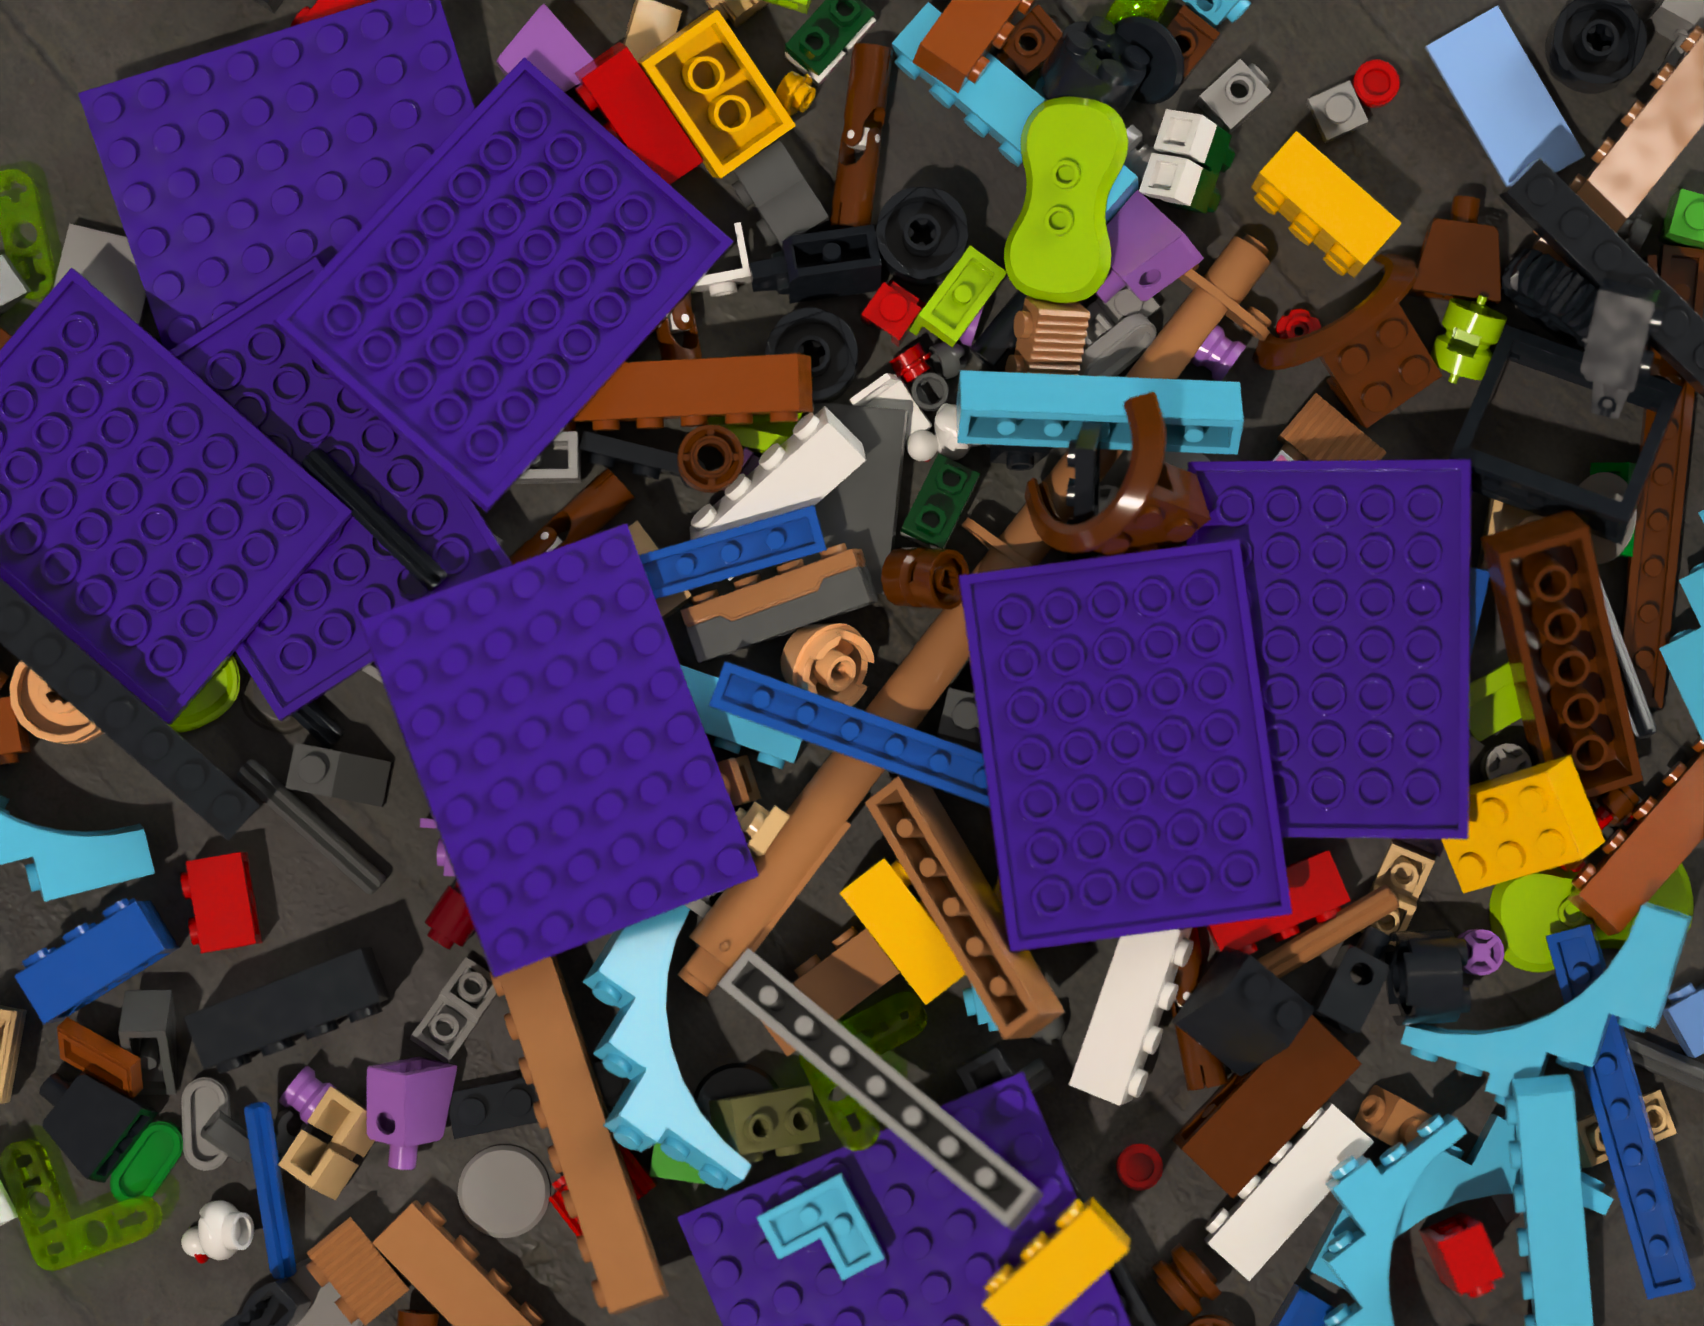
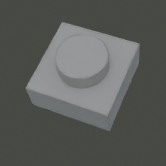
M1350 80L1308 98L1306 101L1324 143L1359 129L1369 122Z

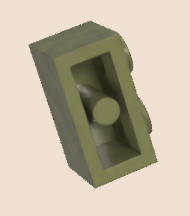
M812 1085L790 1086L708 1101L713 1129L726 1144L749 1163L764 1160L762 1151L775 1149L776 1156L799 1154L804 1152L803 1144L820 1141Z

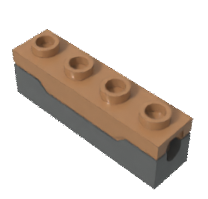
M845 543L827 548L826 551L819 552L821 560L804 565L803 559H798L776 567L778 576L762 581L760 574H756L734 582L736 591L719 596L718 590L715 589L692 597L693 606L680 610L685 625L688 627L686 629L698 663L711 662L795 632L808 624H817L879 602L868 566L865 565L866 560L862 549L848 550Z

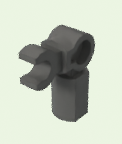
M287 1108L279 1112L274 1122L279 1162L301 1129L309 1134L312 1131V1127L304 1122L297 1132H287L286 1125L293 1116V1113ZM217 1110L202 1128L200 1136L235 1162L240 1163L245 1160L248 1171L254 1176L247 1129L222 1111ZM280 1167V1168H281V1174H283L284 1169H283L282 1167Z

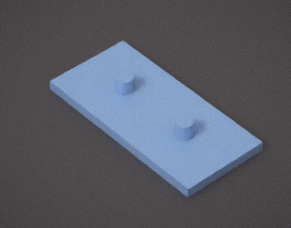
M1498 5L1425 47L1506 187L1531 162L1539 158L1557 173L1585 157L1584 152Z

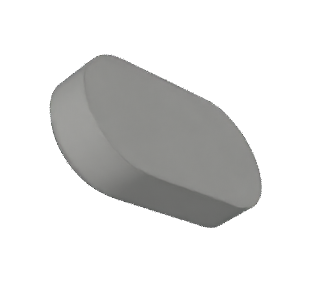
M1136 313L1127 316L1084 350L1081 356L1082 363L1080 364L1078 375L1116 377L1141 357L1156 338V327L1143 314Z
M201 1077L193 1080L186 1086L181 1098L183 1152L191 1166L199 1170L209 1171L222 1166L229 1156L202 1138L200 1133L204 1125L217 1110L222 1111L231 1118L230 1095L227 1087L220 1080L213 1077Z

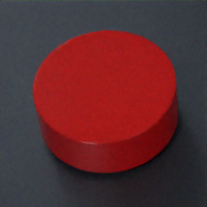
M1370 60L1362 64L1352 80V86L1359 102L1370 108H1380L1389 104L1396 96L1400 85L1396 69L1383 60Z
M1133 1143L1126 1146L1119 1153L1116 1160V1172L1121 1182L1128 1188L1139 1191L1147 1190L1160 1180L1163 1173V1162L1159 1153L1153 1147L1144 1143Z

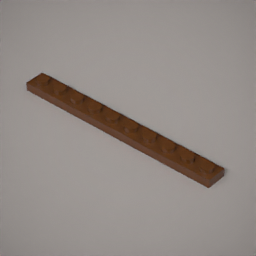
M1663 245L1660 247L1658 275L1703 319L1704 249ZM1650 346V351L1655 352L1650 375L1662 376L1671 383L1682 386V390L1636 508L1633 557H1628L1621 634L1649 708L1660 709L1663 708L1667 664L1659 648L1669 644L1695 389ZM1646 408L1643 410L1639 456L1657 413Z

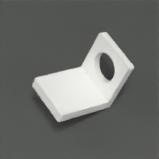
M741 222L734 223L742 268L705 275L691 290V294L709 291L711 297L725 296L736 293V285L751 283V273Z
M884 374L849 399L855 406L909 411L905 446L908 437L913 432L928 430L932 427L923 410L914 402L911 392L901 377H897L896 374Z

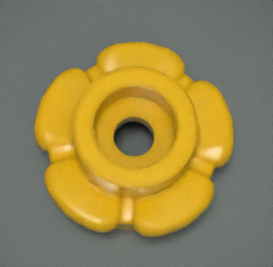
M791 71L782 79L776 90L775 95L789 116L794 115L797 111L805 112L815 97L816 90L811 86L812 77L809 74L802 76Z

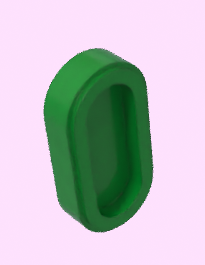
M157 1121L149 1124L111 1175L110 1189L118 1202L126 1206L135 1207L149 1202L155 1196L184 1153L183 1134L177 1125L169 1121Z

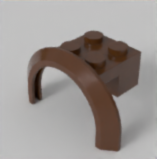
M1380 254L1373 259L1374 262L1384 267L1380 270L1384 275L1382 281L1365 300L1332 323L1294 338L1281 339L1269 334L1264 341L1259 340L1252 358L1254 363L1267 370H1281L1301 365L1319 357L1331 376L1326 381L1346 414L1365 428L1370 427L1442 377L1441 372L1399 304L1410 291L1418 277L1416 263L1404 255Z
M1155 392L1129 398L1123 403L1132 436L1130 464L1125 480L1117 495L1099 515L1082 524L1067 525L1058 516L1053 506L1047 483L1043 481L1038 485L1037 479L1034 477L1027 482L1024 497L1030 518L1038 535L1049 546L1068 553H1083L1092 550L1106 556L1175 548L1183 541L1192 537L1194 532L1211 520L1197 475L1166 462L1163 463L1166 431Z

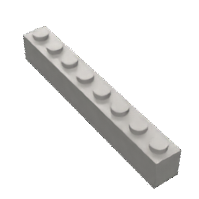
M749 948L746 949L718 983L720 987L1006 1227L1014 1231L1044 1195V1193Z

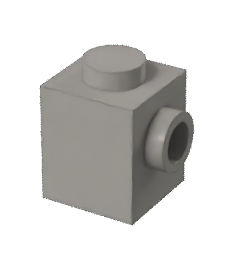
M1239 59L1199 96L1196 105L1213 123L1231 134L1268 100L1271 91L1267 86L1270 82L1255 64L1251 63L1247 66Z

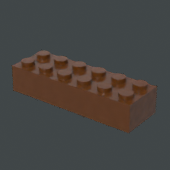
M1566 510L1481 537L1532 766L1570 755L1587 798L1643 781L1589 526L1574 512Z

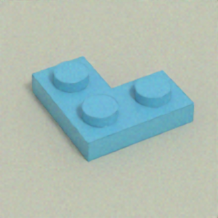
M842 1172L757 1216V1220L778 1260L821 1239L841 1279L844 1280L886 1257Z

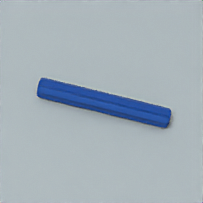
M267 1102L251 1103L245 1107L244 1114L269 1269L274 1279H284L294 1276L297 1268L281 1168L278 1165L279 1156L272 1112Z

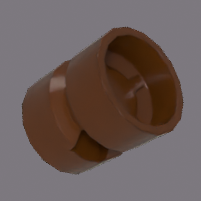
M898 547L892 550L885 559L882 567L881 583L888 601L896 606L951 610L962 602L958 577L960 575H968L969 569L963 555L956 550Z

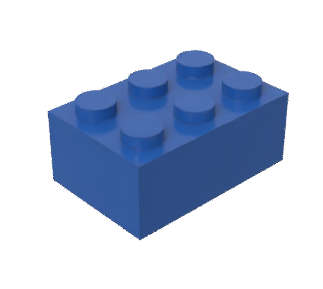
M125 898L102 912L106 920L97 925L95 922L89 925L84 923L65 934L62 938L66 944L59 949H56V947L49 950L43 948L22 961L26 969L16 974L15 978L43 1024L64 1020L180 948L151 901H136L135 898L130 900Z

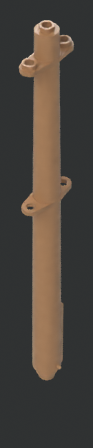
M1246 235L1244 239L1234 236L1203 277L1196 272L1199 267L1198 264L1180 276L1178 279L1191 288L1192 292L1125 377L1177 379L1224 315L1252 336L1264 341L1270 334L1268 327L1272 324L1271 320L1254 307L1250 306L1246 311L1240 306V303L1269 267L1270 261L1265 256L1268 253V249L1250 235ZM1101 449L1100 482L1124 450ZM1068 450L1043 480L1047 483L1052 503L1058 516L1066 524L1069 516L1074 517V507L1066 505L1069 478H1075V468L1067 467ZM1026 503L999 538L968 517L962 524L966 531L989 548V551L971 574L1037 566L1052 548L1036 532ZM962 602L951 610L943 609L870 702L864 710L865 712L912 729L917 728L969 658ZM832 751L785 812L790 817L766 852L760 857H752L759 876L725 889L689 935L699 946L677 974L680 978L707 997L747 948L753 952L757 950L849 829L851 824L847 822L848 818L884 772V769Z

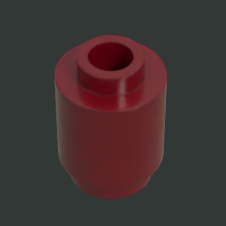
M457 881L453 887L447 886L424 921L425 924L431 927L427 936L449 950L454 943L464 947L475 930Z

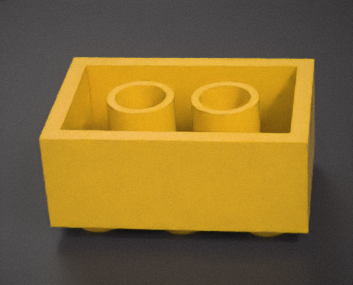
M708 10L637 60L703 159V164L712 177L723 178L796 126L718 10Z
M1297 131L1259 172L1251 186L1257 193L1254 196L1255 201L1268 213L1275 215L1279 212L1292 223L1288 227L1290 232L1305 245L1309 246L1312 242L1326 253L1323 257L1325 263L1341 276L1348 273L1355 278L1402 224Z
M1570 755L1470 785L1469 839H1441L1463 894L1582 860L1605 842Z
M882 859L839 893L921 1000L927 1005L962 978L965 972L941 931L936 926L922 900L918 902L908 890L912 882L898 860L889 865L885 859Z
M1093 1197L1084 1204L1078 1198L1074 1200L1057 1216L1058 1220L1055 1224L1058 1228L1049 1236L1043 1230L1039 1232L1022 1248L1023 1252L1019 1256L1023 1260L1013 1268L1007 1262L987 1280L988 1284L984 1287L987 1294L982 1305L1001 1326H1046L1129 1250L1131 1238Z

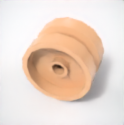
M22 661L18 663L9 686L11 707L19 723L35 737L65 745L87 743L104 734L73 705L64 701L58 692Z

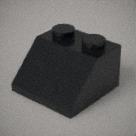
M1225 946L1172 1023L1236 1075L1243 1076L1288 1048L1315 1008L1253 956Z

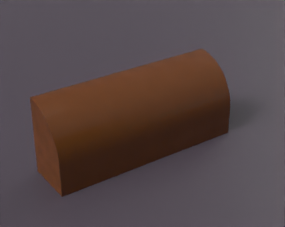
M1311 1015L1288 1048L1243 1076H1238L1234 1073L1228 1080V1083L1224 1084L1171 1140L1234 1199L1362 1063Z

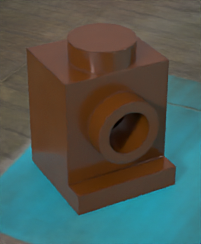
M1039 4L1014 25L1016 27L1001 49L994 47L998 51L994 57L1014 74H1017L1024 82L1043 67L1063 33ZM1030 36L1035 39L1037 46L1031 51H1026L1021 48L1019 41L1023 37Z
M1185 5L1182 6L1178 14L1166 27L1175 39L1182 38L1190 45V49L1182 53L1184 76L1181 84L1186 81L1215 45L1220 35L1216 29Z

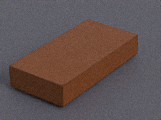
M68 1017L57 1026L60 1059L133 1099L143 1089L141 1059L138 1056Z

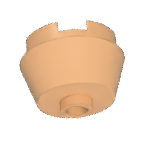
M842 623L808 624L798 629L787 641L781 656V671L788 684L852 707L861 699L868 686L862 683L867 674L868 662L874 664V654L870 644L850 625Z

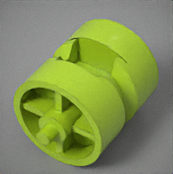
M1479 294L1476 302L1450 298L1441 324L1446 329V332L1437 335L1430 356L1438 368L1450 373L1448 381L1453 384H1457L1459 377L1473 380L1483 379L1493 355L1489 347L1498 343L1506 324L1507 317L1504 314L1485 305L1488 298L1485 295Z

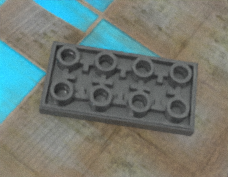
M817 403L815 404L814 415L825 406L863 443L866 457L865 462L815 505L826 547L830 548L845 543L848 550L862 549L866 560L865 565L868 566L876 592L879 595H885L881 583V574L886 557L895 547L909 411ZM819 553L799 559H803L804 565H808L821 560Z

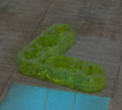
M18 169L0 171V192L10 190L11 181L16 180L21 186H27V191L20 193V201L17 203L9 196L0 197V230L5 253L22 279L27 280L30 278L28 263L24 260L18 263L17 257L30 258L42 252V259L33 258L36 272L40 275H46V280L39 283V291L34 292L29 287L31 292L24 297V299L31 302H42L54 287L56 272L38 188L35 181L25 172ZM23 223L32 224L37 231L35 243L28 248H19L13 242L14 230Z
M899 992L840 1024L854 1036L863 1030L875 1031L871 1041L865 1045L880 1056L920 1034L927 1025L928 1017L920 999L915 994ZM908 1011L910 1017L901 1020L899 1014ZM883 1021H885L889 1028L885 1032L880 1025ZM799 1054L800 1063L836 1135L844 1147L852 1151H861L874 1144L880 1132L876 1117L849 1094L839 1101L828 1100L829 1093L838 1085L803 1055ZM853 1112L862 1127L856 1132H853L846 1115Z
M23 1139L6 1146L1 1153V1171L31 1254L37 1265L45 1270H60L141 1240L155 1233L161 1225L162 1211L160 1206L154 1199L144 1195L129 1198L71 1220L43 1145L36 1140ZM21 1153L22 1155L30 1154L33 1163L28 1164L27 1169L26 1167L18 1168L15 1159L19 1158ZM40 1176L42 1183H36L24 1189L23 1182ZM34 1192L43 1193L50 1201V1211L46 1217H38L30 1209L29 1201ZM135 1209L137 1212H146L148 1219L142 1222V1226L136 1223L120 1229L118 1220L133 1215ZM56 1220L57 1227L39 1232V1226H44ZM93 1220L100 1221L107 1229V1240L102 1246L94 1245L87 1237V1226ZM53 1241L54 1243L62 1242L64 1245V1251H61L59 1256L57 1254L49 1255L47 1251V1246H50Z

